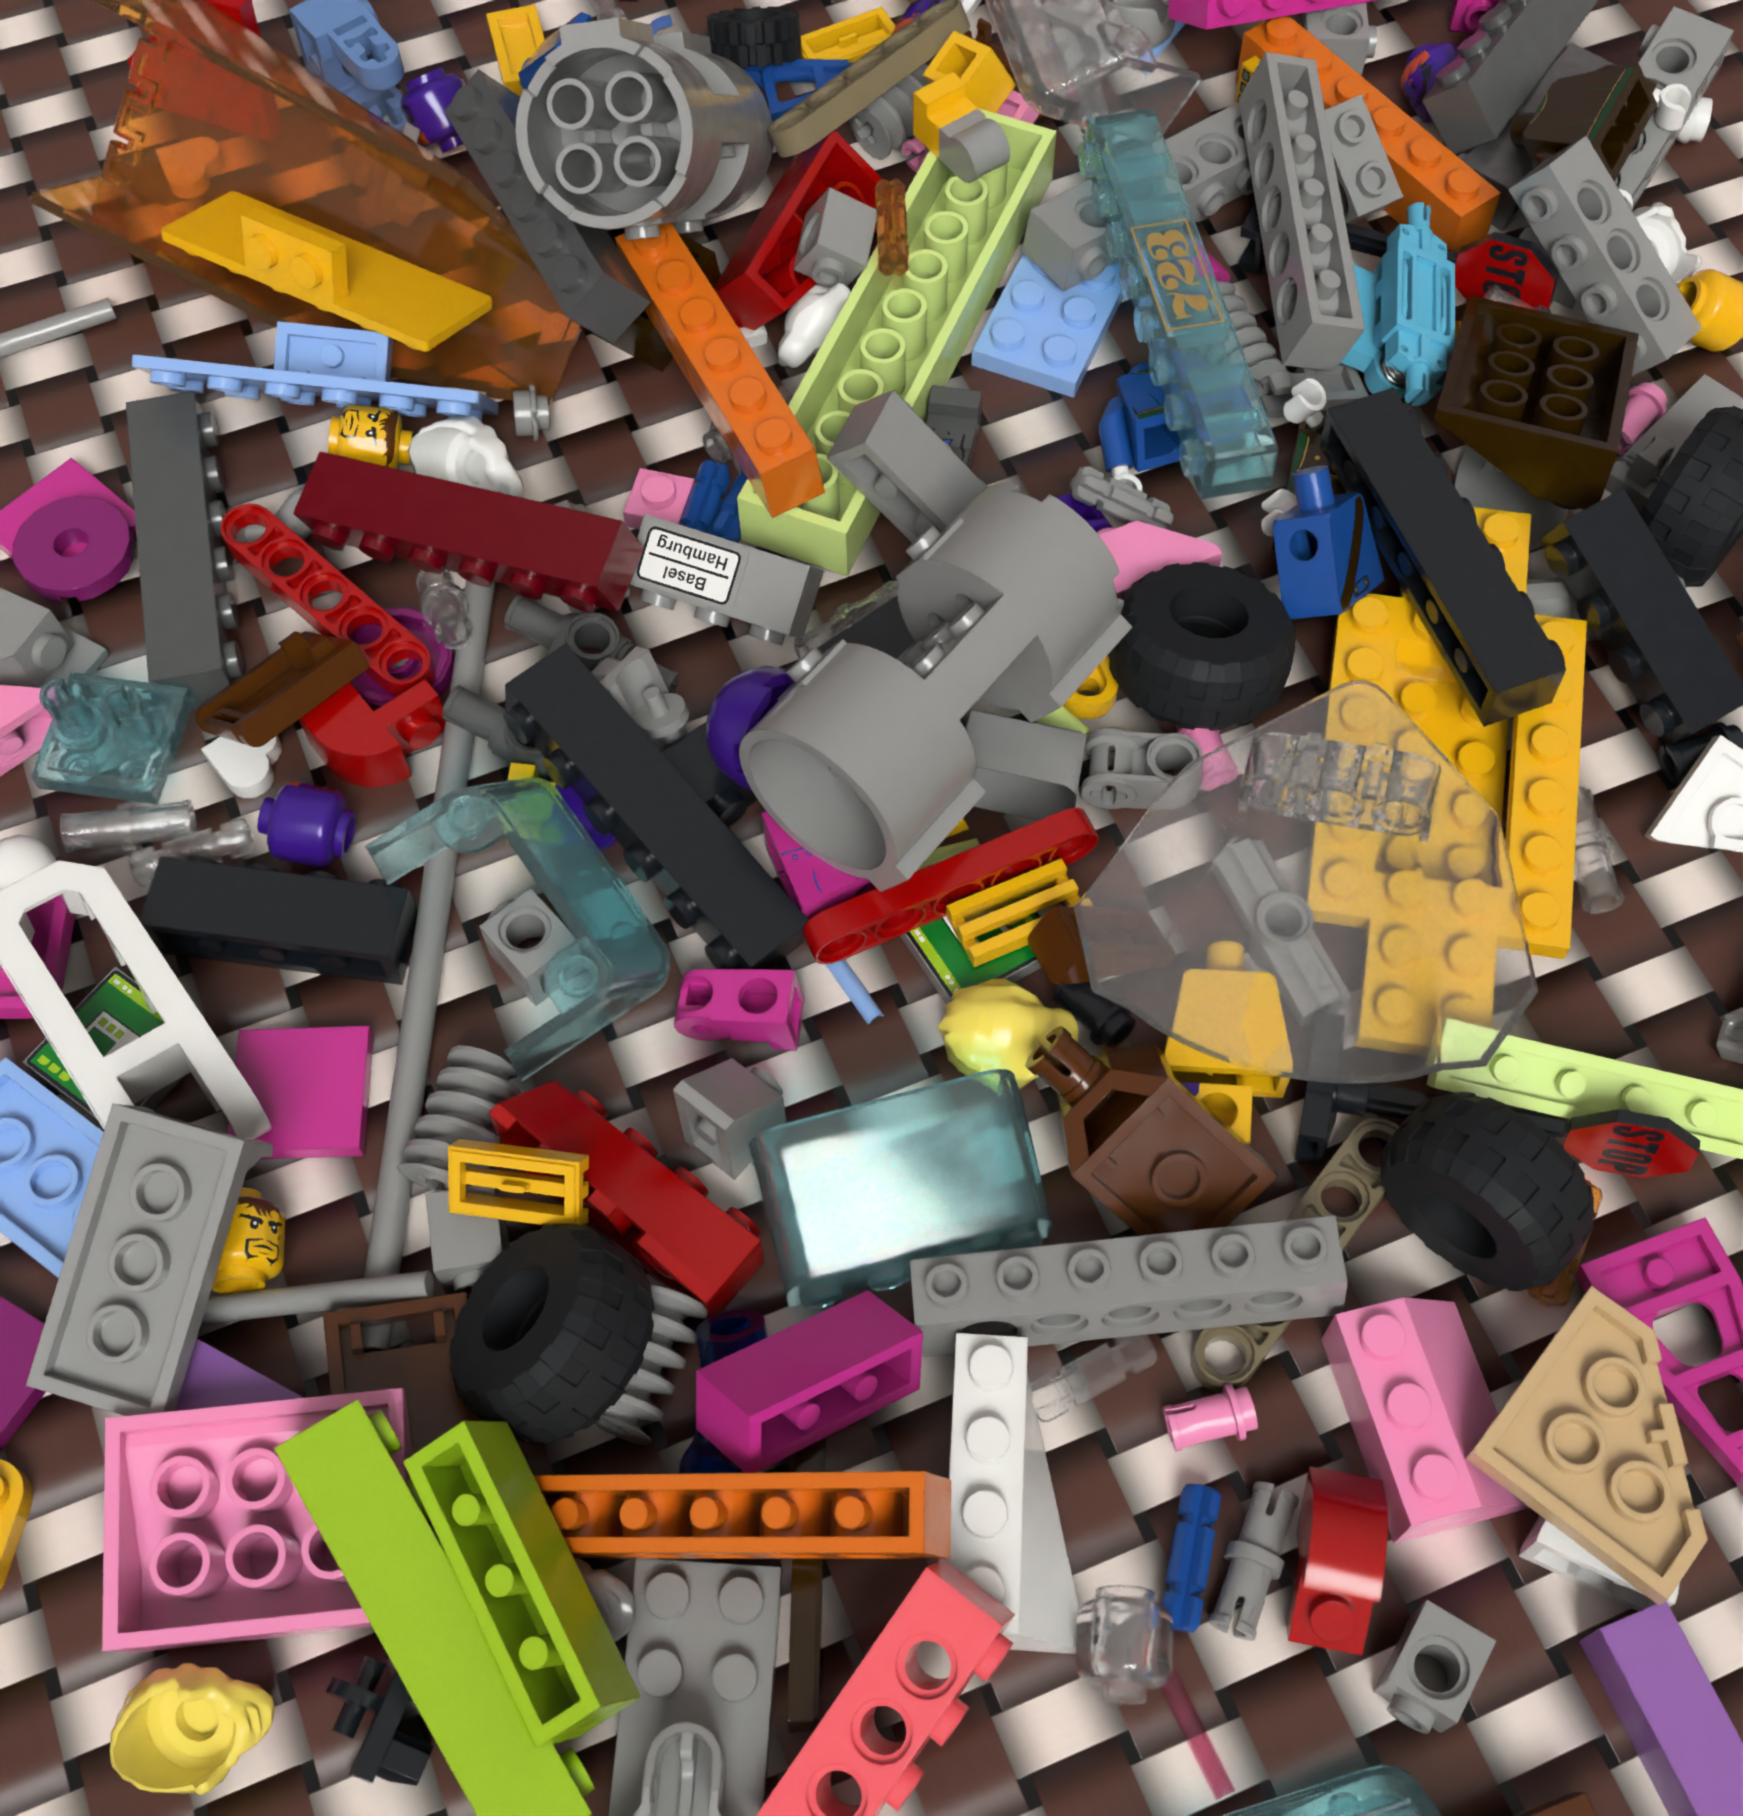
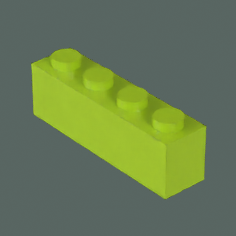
M462 1421L403 1461L535 1747L540 1748L580 1737L639 1699L641 1695L508 1422Z

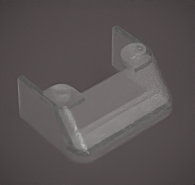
M985 0L1021 96L1032 109L1043 116L1156 145L1202 81L1197 72L1157 62L1149 46L1150 41L1147 35L1134 25L1124 24L1122 26L1109 22L1101 0Z

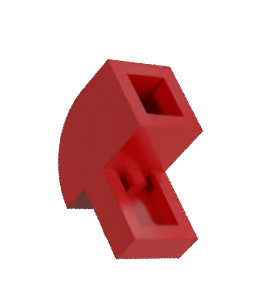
M426 679L375 711L370 708L349 682L299 719L309 744L327 767L342 780L362 787L390 786L410 778L412 774L405 756L414 750L423 749L432 744L439 734L444 732L445 727L444 715H442L443 707L439 695Z
M1309 1466L1296 1531L1300 1560L1286 1626L1288 1641L1363 1656L1373 1603L1380 1602L1385 1572L1388 1508L1383 1482L1380 1479Z

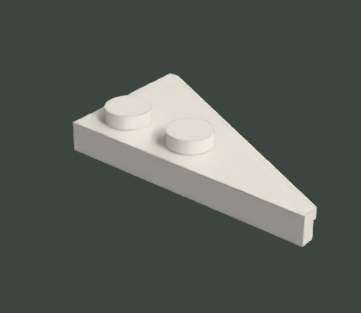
M1721 735L1714 736L1644 836L1655 842L1743 853V749Z

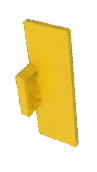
M230 191L161 228L162 240L164 242L181 248L192 256L202 257L227 268L232 273L247 276L270 286L277 292L287 293L315 305L319 310L331 312L353 321L366 330L376 331L400 341L414 350L430 351L492 310V297L237 191Z

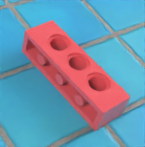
M938 1559L927 1566L756 1816H878L886 1803L898 1812L925 1773L914 1762L928 1741L932 1739L942 1747L967 1713L969 1706L959 1699L974 1674L987 1682L1012 1647L1013 1642L1002 1633L1015 1614L945 1559ZM921 1641H932L945 1649L951 1662L948 1678L938 1679L931 1677L921 1668L917 1657L918 1646ZM876 1706L891 1707L902 1716L906 1726L905 1741H889L878 1732L874 1722ZM832 1771H844L855 1778L861 1789L860 1805H848L836 1797L831 1786Z

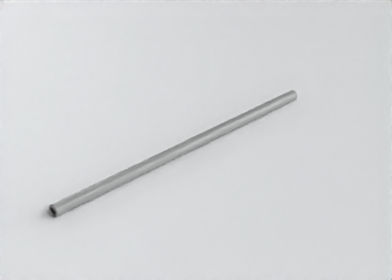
M466 580L450 693L457 685H460L480 696L495 581L492 582L490 587H483ZM445 721L364 1278L400 1274L413 1181L402 1175L396 1166L407 1163L403 1156L406 1143L410 1140L418 1139L414 1127L418 1118L422 1117L474 742L473 733ZM393 1323L361 1327L364 1353L389 1350Z

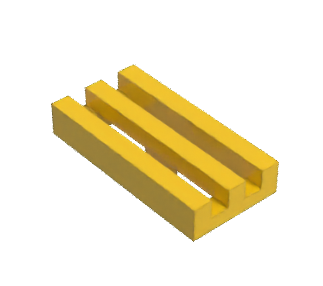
M883 7L876 8L802 35L801 59L848 60V63L856 62L889 38L896 25Z
M1061 858L946 905V917L974 968L1029 945V934L1043 916L980 943L976 942L975 937L1004 925L1010 926L1027 919L1030 914L1064 901L1066 907H1090L1085 899L1081 900L1078 896L1079 888L1074 879L1069 880L1067 867Z
M458 1139L448 1146L449 1213L538 1225L586 1224L588 1222V1208H583V1199L588 1196L589 1182L583 1181V1173L589 1168V1155ZM466 1163L564 1175V1178L466 1166ZM466 1184L498 1188L501 1191L521 1194L528 1192L564 1197V1205L466 1192Z

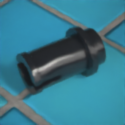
M1718 722L1711 725L1707 733L1675 744L1661 746L1659 759L1664 774L1672 783L1683 781L1714 736L1721 735L1743 749V733L1740 728L1735 724L1726 726L1724 723Z
M1093 981L1057 985L1054 989L1052 999L1056 1003L1061 1004L1067 1011H1070L1091 1032L1090 1040L1097 1046L1105 1044L1108 1048L1117 1047L1130 1035L1136 1025V1020L1130 1015L1131 1006L1124 1001L1116 1003Z

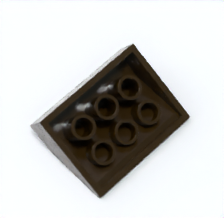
M1469 295L1434 420L1534 497L1550 501L1563 509L1585 510L1601 501L1619 451L1639 334Z

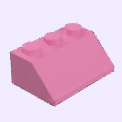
M1402 1297L1335 1314L1321 1341L1370 1478L1380 1479L1383 1482L1388 1508V1530L1393 1544L1529 1509V1506L1466 1459L1498 1413L1455 1302Z

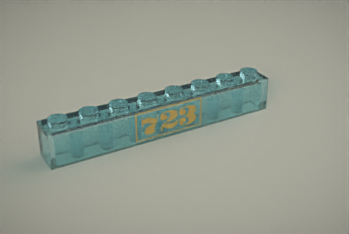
M1148 108L1088 118L1086 142L1080 143L1078 146L1080 172L1083 178H1091L1093 210L1097 218L1104 217L1106 223V246L1110 258H1118L1120 263L1119 279L1123 298L1125 300L1132 299L1135 307L1134 327L1137 339L1140 343L1147 342L1150 351L1149 372L1152 383L1155 387L1162 386L1165 395L1164 415L1169 431H1177L1180 438L1179 457L1185 477L1193 476L1200 500L1270 488L1279 448L1154 109Z

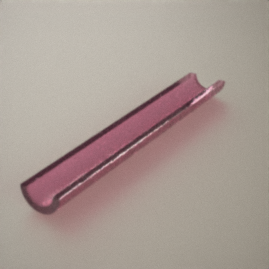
M1165 1647L1148 1654L1145 1658L1215 1800L1217 1801L1236 1791Z

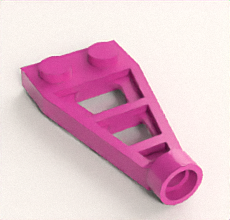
M1706 1217L1581 1264L1574 1274L1585 1293L1593 1286L1651 1329H1653V1321L1656 1317L1693 1303L1702 1304L1710 1310L1721 1341L1719 1357L1697 1367L1688 1366L1678 1361L1657 1338L1662 1358L1658 1363L1667 1403H1673L1676 1415L1735 1481L1743 1496V1429L1734 1433L1724 1430L1698 1395L1699 1386L1727 1375L1737 1377L1743 1386V1284Z

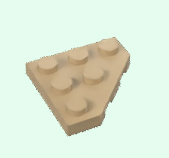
M1591 1286L1466 1459L1657 1605H1661L1670 1598L1708 1538L1700 1509H1694L1684 1470L1688 1460L1673 1403H1667L1658 1363L1662 1358L1655 1331Z

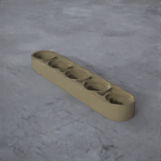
M947 0L924 11L776 119L768 127V133L779 157H790L814 146L937 55L954 30L964 35L971 25L961 0Z
M1371 1118L1358 1124L1286 1220L1334 1216L1324 1208L1321 1201V1193L1333 1186L1349 1190L1358 1202V1211L1346 1218L1336 1216L1343 1253L1386 1193L1385 1188L1381 1186V1167L1372 1166L1361 1157L1358 1143L1369 1137L1380 1138L1388 1143L1399 1126L1383 1118ZM1293 1320L1204 1328L1191 1354V1368L1195 1378L1205 1388L1215 1393H1222L1223 1385L1229 1383L1232 1384L1234 1389L1242 1388L1250 1380ZM1216 1341H1228L1234 1344L1243 1356V1368L1238 1373L1230 1376L1214 1372L1206 1362L1205 1348Z

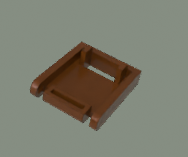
M294 631L278 643L281 647L279 650L200 705L195 712V721L204 732L251 747H261L371 666L355 641L306 631L300 634Z
M466 1292L323 1313L331 1395L396 1388L405 1389L413 1454L462 1421H482V1419L465 1408L463 1401L457 1396L449 1368L452 1365L449 1355L451 1338L454 1337L457 1327L456 1320L461 1308L467 1302ZM432 1317L435 1343L364 1353L361 1327Z

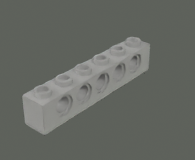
M1675 6L1661 27L1653 24L1648 30L1638 52V56L1642 57L1639 61V66L1645 77L1657 81L1656 88L1660 90L1671 84H1683L1690 91L1691 101L1682 127L1675 131L1662 129L1656 124L1654 119L1657 107L1655 108L1614 182L1618 189L1625 190L1631 195L1633 209L1720 69L1734 32L1732 29ZM1526 226L1519 238L1534 242L1556 269L1532 228ZM1559 274L1553 301L1572 309L1576 300Z
M1265 52L1240 95L1239 104L1282 365L1335 371L1364 332L1365 326L1317 64L1314 59Z
M1239 102L1030 209L1022 251L1065 291L1084 280L1089 281L1096 278L1110 264H1115L1125 258L1130 259L1138 255L1139 252L1130 227L1187 219L1188 224L1204 215H1213L1223 205L1243 194H1252L1254 189ZM1185 221L1133 230L1142 251L1147 247V237L1149 234L1158 232L1164 236V233L1169 230L1180 231L1186 226Z
M1335 1215L910 1260L914 1323L916 1327L923 1331V1357L955 1354L956 1333L1028 1337V1346L1335 1316V1314L1343 1313L1348 1284Z

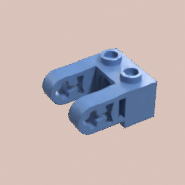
M306 0L290 8L289 13L314 94L339 121L351 116L370 138L380 139L383 142L384 148L388 145L396 144L402 126L405 122H408L400 105L403 95L395 87L404 76V67L397 43L381 27L371 4L367 0ZM388 114L390 121L384 122L383 117Z

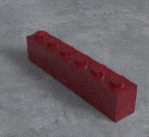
M319 452L293 512L297 518L312 530L310 537L327 548L343 551L345 545L356 547L367 556L386 563H391L393 557L407 560L411 565L424 572L440 575L442 570L446 569L457 572L465 580L483 587H490L492 582L495 581L507 584L513 591L531 599L540 600L544 594L560 597L565 604L584 612H594L596 606L619 612L644 549L643 545L621 520L325 452Z

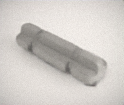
M1083 466L1079 468L1076 476L1071 478L1069 488L1072 490V496L1075 500L1088 506H1094L1097 503V510L1128 524L1137 520L1164 529L1172 525L1174 515L1170 512L1169 504L1154 497L1146 500V493L1112 477H1106L1103 480L1104 473L1094 468Z

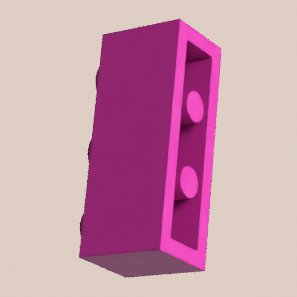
M867 1290L697 1370L696 1430L744 1473H757L919 1390L923 1331Z

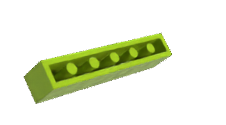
M357 1399L275 1447L274 1450L476 1816L591 1815L592 1813L583 1797L593 1791L595 1787L572 1747L560 1755L553 1744L540 1748L535 1747L449 1559L428 1524L430 1518L411 1479L406 1482L403 1480L390 1457L401 1450L402 1447L383 1412L379 1409L367 1416Z

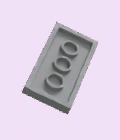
M112 1103L26 1386L123 1416L175 1411L245 1175L262 1157H272L273 1145L261 1140L243 1139L159 1115L154 1110L142 1106Z
M658 1559L635 1560L632 1593L635 1599L636 1613L634 1623L627 1636L625 1665L641 1697L619 1711L608 1816H756L766 1800L783 1577L782 1567Z

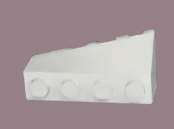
M956 1333L949 1479L951 1480V1559L945 1560L1015 1614L1002 1633L1013 1642L1010 1650L1076 1654L1077 1618H1080L1081 1613L1027 1372L1028 1337ZM1081 1618L1082 1638L1081 1645H1077L1078 1654L1088 1655L1085 1653H1089Z

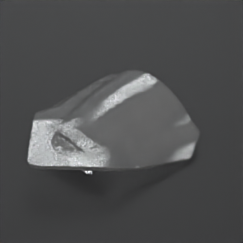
M1351 680L1188 763L1155 799L1114 857L1074 906L1092 992L1130 1010L1156 1030L1188 1047L1234 1065L1281 1077L1324 1083L1366 1084L1414 1079L1442 1070L1485 1067L1539 992L1525 933L1513 868L1498 814L1389 694L1379 685L1367 680Z

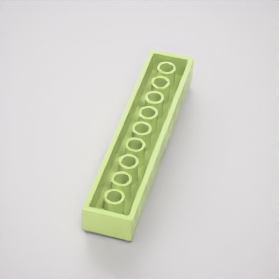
M979 109L985 115V118L993 119L1002 128L1009 143L1010 159L1005 165L990 171L971 183H966L958 178L929 150L869 258L867 267L859 276L788 405L815 447L825 493L771 518L747 479L737 497L741 541L848 577L881 512L827 459V456L854 406L894 390L926 423L932 385L946 387L1026 232L1030 209L1040 204L1052 181L1056 141L1055 130Z

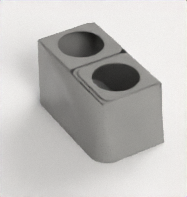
M971 710L965 730L975 752L976 772L974 779L986 791L973 807L1033 820H1041L1060 811L1075 808L1087 734Z

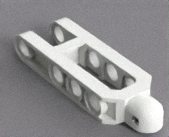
M18 834L2 839L0 841V965L103 1130L105 1129L112 1103L134 1106L135 1103L190 1072L216 1112L219 1110L223 1111L237 1137L254 1140L272 1130L271 1124L253 1091L105 868L61 860L57 861L50 849L35 837ZM58 895L62 897L71 913L87 915L91 920L97 919L116 959L121 966H128L140 988L146 1005L152 1014L158 1012L164 1022L161 1026L104 1057L31 944L35 930L26 912Z

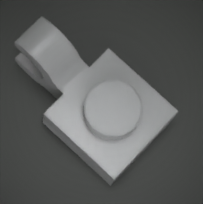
M1340 363L1335 371L1297 367L1295 373L1288 371L1272 373L1267 380L1274 395H1262L1259 398V402L1266 417H1284V404L1293 397L1291 393L1292 388L1307 378L1318 381L1325 390L1326 405L1320 411H1328L1330 408L1369 395L1357 370Z

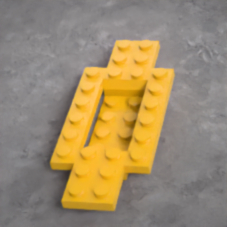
M1473 507L1477 524L1489 544H1495L1501 551L1505 562V569L1518 591L1526 593L1531 514ZM1401 585L1399 597L1368 593L1345 612L1336 615L1305 903L1313 915V924L1364 931V942L1367 944L1357 1049L1432 1060L1442 1019L1498 1032L1503 951L1564 959L1570 950L1587 621L1535 614V618L1548 640H1554L1559 645L1565 659L1566 672L1552 703L1513 717L1502 892H1497L1509 718L1485 727L1482 725Z

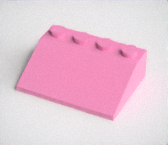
M396 1388L105 1418L102 1651L138 1653L372 1628L274 1448L358 1399L367 1416L380 1409L392 1427L402 1449L390 1457L406 1482L411 1477L403 1461L413 1455L405 1389Z

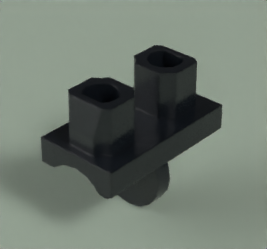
M365 1656L353 1684L332 1677L325 1691L329 1695L344 1701V1705L332 1729L341 1735L353 1739L365 1711L375 1714L348 1775L367 1783H373L375 1777H379L388 1782L417 1786L434 1746L396 1730L408 1702H414L396 1669L384 1696L382 1697L374 1693L386 1664Z

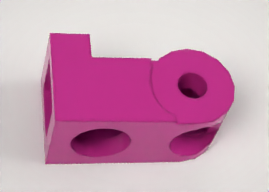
M692 970L686 972L681 979L674 1028L680 1034L696 1040L719 1041L730 1038L731 1041L769 1042L772 1050L797 1051L805 998L794 970Z

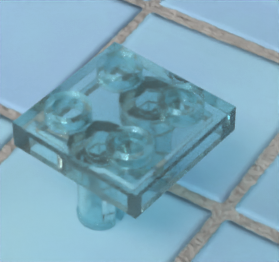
M70 672L66 683L63 678H55L44 684L40 690L39 699L42 706L52 717V721L30 775L39 789L158 805L194 704V699L188 688Z

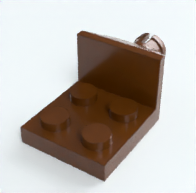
M1059 1026L1045 1036L1046 1040L1052 1044L1049 1051L1039 1042L1026 1061L1025 1067L1034 1075L1042 1078L1058 1093L1062 1140L1071 1176L1139 1236L1227 1227L1278 1177L1271 1164L1175 1079L1165 1054L1156 1045L1104 1048L1095 1056L1078 1044L1063 1026Z

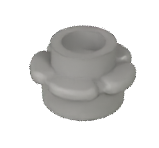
M529 384V390L512 391L516 437L533 436V441H537L539 439V430L550 429L547 395H536L535 386Z

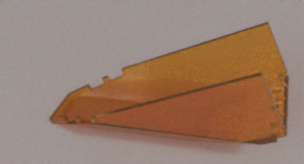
M91 0L142 26L145 32L158 38L157 42L146 38H139L127 81L143 91L140 94L133 90H124L113 129L116 135L128 140V144L117 140H110L100 175L101 178L95 176L32 192L30 203L276 328L277 321L370 331L334 313L319 310L315 305L287 293L277 292L270 286L247 276L232 273L227 268L202 257L192 256L186 253L185 250L162 240V227L230 191H237L492 297V310L430 351L414 350L394 339L391 379L397 378L428 383L434 387H454L486 392L487 397L513 401L512 391L529 390V384H533L536 395H547L548 406L553 403L583 326L565 316L510 221L460 171L203 0Z

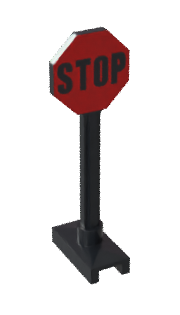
M1255 202L1241 227L1240 236L1251 240L1239 259L1238 269L1259 274L1265 263V256ZM1346 223L1351 250L1380 258L1387 252V238L1389 234ZM1494 232L1461 247L1459 252L1447 250V260L1455 263V287L1467 301L1469 295L1542 312L1549 310L1553 301L1559 273L1534 242Z
M1319 1013L1294 1160L1322 1164L1336 1122L1337 1112L1364 1117L1365 1112L1406 1119L1425 1099L1440 1095L1370 1083V1077L1344 1073L1346 1018ZM1510 1108L1517 1113L1521 1112L1536 1122V1125L1549 1136L1552 1135L1564 1147L1565 1151L1594 1170L1637 1178L1689 1172L1700 1152V1140L1669 1118L1617 1109L1572 1117L1571 1120L1564 1121L1538 1112Z

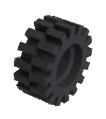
M777 7L735 8L734 11L723 10L719 11L720 13H712L710 16H707L708 37H710L712 54L724 57L736 65H740V68H749L752 65L767 67V64L776 66L783 64V62H793L802 56L799 12L795 9L790 10V8L785 7L779 9Z

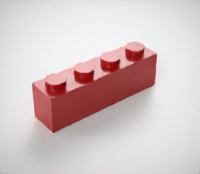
M836 130L814 146L794 156L713 288L739 328L745 327L755 331L784 313L817 284L811 277L793 270L805 214L829 187L878 210L874 233L894 215L902 201L901 197Z
M553 1080L501 1101L489 1112L501 1144L589 1155V1168L583 1173V1181L589 1182L588 1196L583 1199V1208H588V1222L586 1225L622 1246L643 1265L644 1271L661 1285L684 1293L702 1303L708 1310L707 1317L704 1319L710 1324L716 1320L764 1264L761 1240L758 1238L761 1232L750 1218L734 1207H730L726 1212L721 1210L706 1198L709 1191L696 1176L683 1167H678L674 1172L655 1158L658 1155L657 1150L642 1134L630 1127L623 1133L605 1119L608 1114L604 1107L586 1091L578 1089L572 1094L557 1081ZM519 1170L525 1174L564 1178V1175ZM551 1196L561 1205H564V1197Z

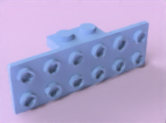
M277 321L274 369L132 355V367L150 373V383L169 386V390L178 392L194 391L195 394H204V384H207V389L224 392L225 396L241 399L259 400L260 390H263L264 395L278 397L281 402L315 406V397L319 396L322 397L321 401L334 403L337 408L341 409L348 405L371 406V402L379 403L380 408L396 410L402 416L426 418L427 408L436 409L437 414L447 415L448 418L460 415L474 416L481 422L483 414L498 415L499 407L497 402L478 391L390 382L394 339L374 331Z

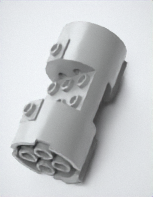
M622 18L559 26L562 45L545 57L546 61L535 73L528 89H523L516 115V142L519 157L529 181L538 194H543L555 208L568 216L567 219L578 224L605 230L624 228L626 240L660 236L659 224L672 223L679 234L704 231L702 220L719 218V216L725 215L741 206L753 195L763 181L771 161L773 141L768 133V127L772 124L771 114L764 95L754 80L732 61L712 54L710 37L684 31L653 35L651 24Z
M997 483L985 488L942 532H939L934 525L925 530L905 550L912 560L896 576L899 580L897 591L899 608L915 642L897 659L869 646L846 643L843 639L823 654L816 646L812 647L787 671V674L794 682L780 695L779 701L743 737L740 743L739 758L745 778L756 798L772 819L805 850L839 871L855 877L868 879L880 892L909 880L986 793L982 786L974 779L976 772L975 752L970 738L960 721L976 701L980 699L1000 708L1019 710L1030 723H1033L1061 708L1132 628L1121 615L1124 600L1117 598L1113 579L1120 571L1108 547L1096 531L1077 512L1050 494L1041 502L1033 497L1021 494L1018 483Z

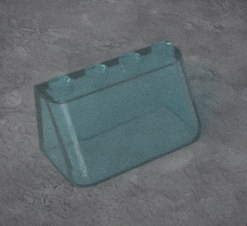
M987 1070L780 1124L760 1132L749 1142L754 1181L788 1307L803 1304L806 1309H819L837 1303L844 1297L843 1293L866 1286H870L873 1291H885L899 1287L911 1278V1259L1036 1247L1043 1243V1238L1050 1237L1051 1217L1026 1111L1015 1075L1010 1070Z

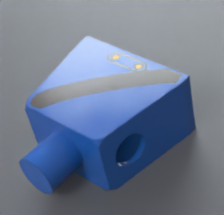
M1327 465L1313 466L1292 473L1297 505L1276 518L1273 523L1281 600L1290 619L1342 614L1384 581L1363 496L1358 492L1334 495L1329 467Z

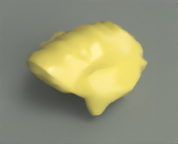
M1005 978L990 979L978 985L955 990L951 1001L945 1005V1017L937 1027L943 1038L948 1061L958 1071L968 1078L979 1081L987 1088L1002 1086L1009 1087L1011 1091H1017L1039 1077L1029 1071L1025 1064L1039 1042L1049 1051L1052 1044L1046 1040L1045 1036L1053 1029L1063 1026L1071 1034V1037L1076 1042L1078 1041V1025L1070 1011L1061 1008L1045 1007L1036 995Z
M183 1663L175 1669L160 1668L141 1680L136 1687L128 1692L124 1700L123 1707L118 1713L115 1726L111 1731L110 1759L112 1768L118 1772L123 1780L131 1782L140 1790L158 1793L205 1794L222 1783L230 1769L237 1764L239 1757L257 1745L268 1733L275 1713L273 1697L259 1685L233 1680L217 1667L201 1668L192 1663Z

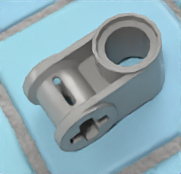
M1102 728L1087 735L1085 752L1090 757L1089 774L1081 785V796L1088 804L1103 809L1135 808L1178 812L1190 807L1196 800L1199 791L1203 756L1197 742L1189 736L1179 733L1131 732L1118 728ZM1114 746L1115 752H1109V748ZM1175 770L1181 772L1182 775H1167L1163 771ZM1106 786H1113L1112 790L1107 791Z

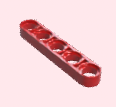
M248 503L236 506L223 517L220 525L221 534L232 556L321 635L350 640L352 633L362 625L372 624L382 628L381 635L375 641L368 644H357V646L371 666L364 673L388 694L396 698L424 679L427 680L431 687L434 685L436 678L435 667L426 646L268 509L258 504ZM255 524L266 528L264 534L254 542L244 543L236 540L237 533L248 525ZM295 557L304 561L301 569L292 575L280 576L273 573L275 566L285 558ZM332 590L343 594L341 601L331 609L320 610L311 606L314 598L324 591ZM403 659H416L422 663L421 670L411 678L396 679L390 675L392 667Z
M1077 807L1060 811L916 871L909 880L883 892L876 888L830 907L812 917L804 925L802 934L817 963L825 965L842 961L945 917L946 905L1061 858L1067 866L1083 858L1096 847L1099 841L1098 833L1084 809Z

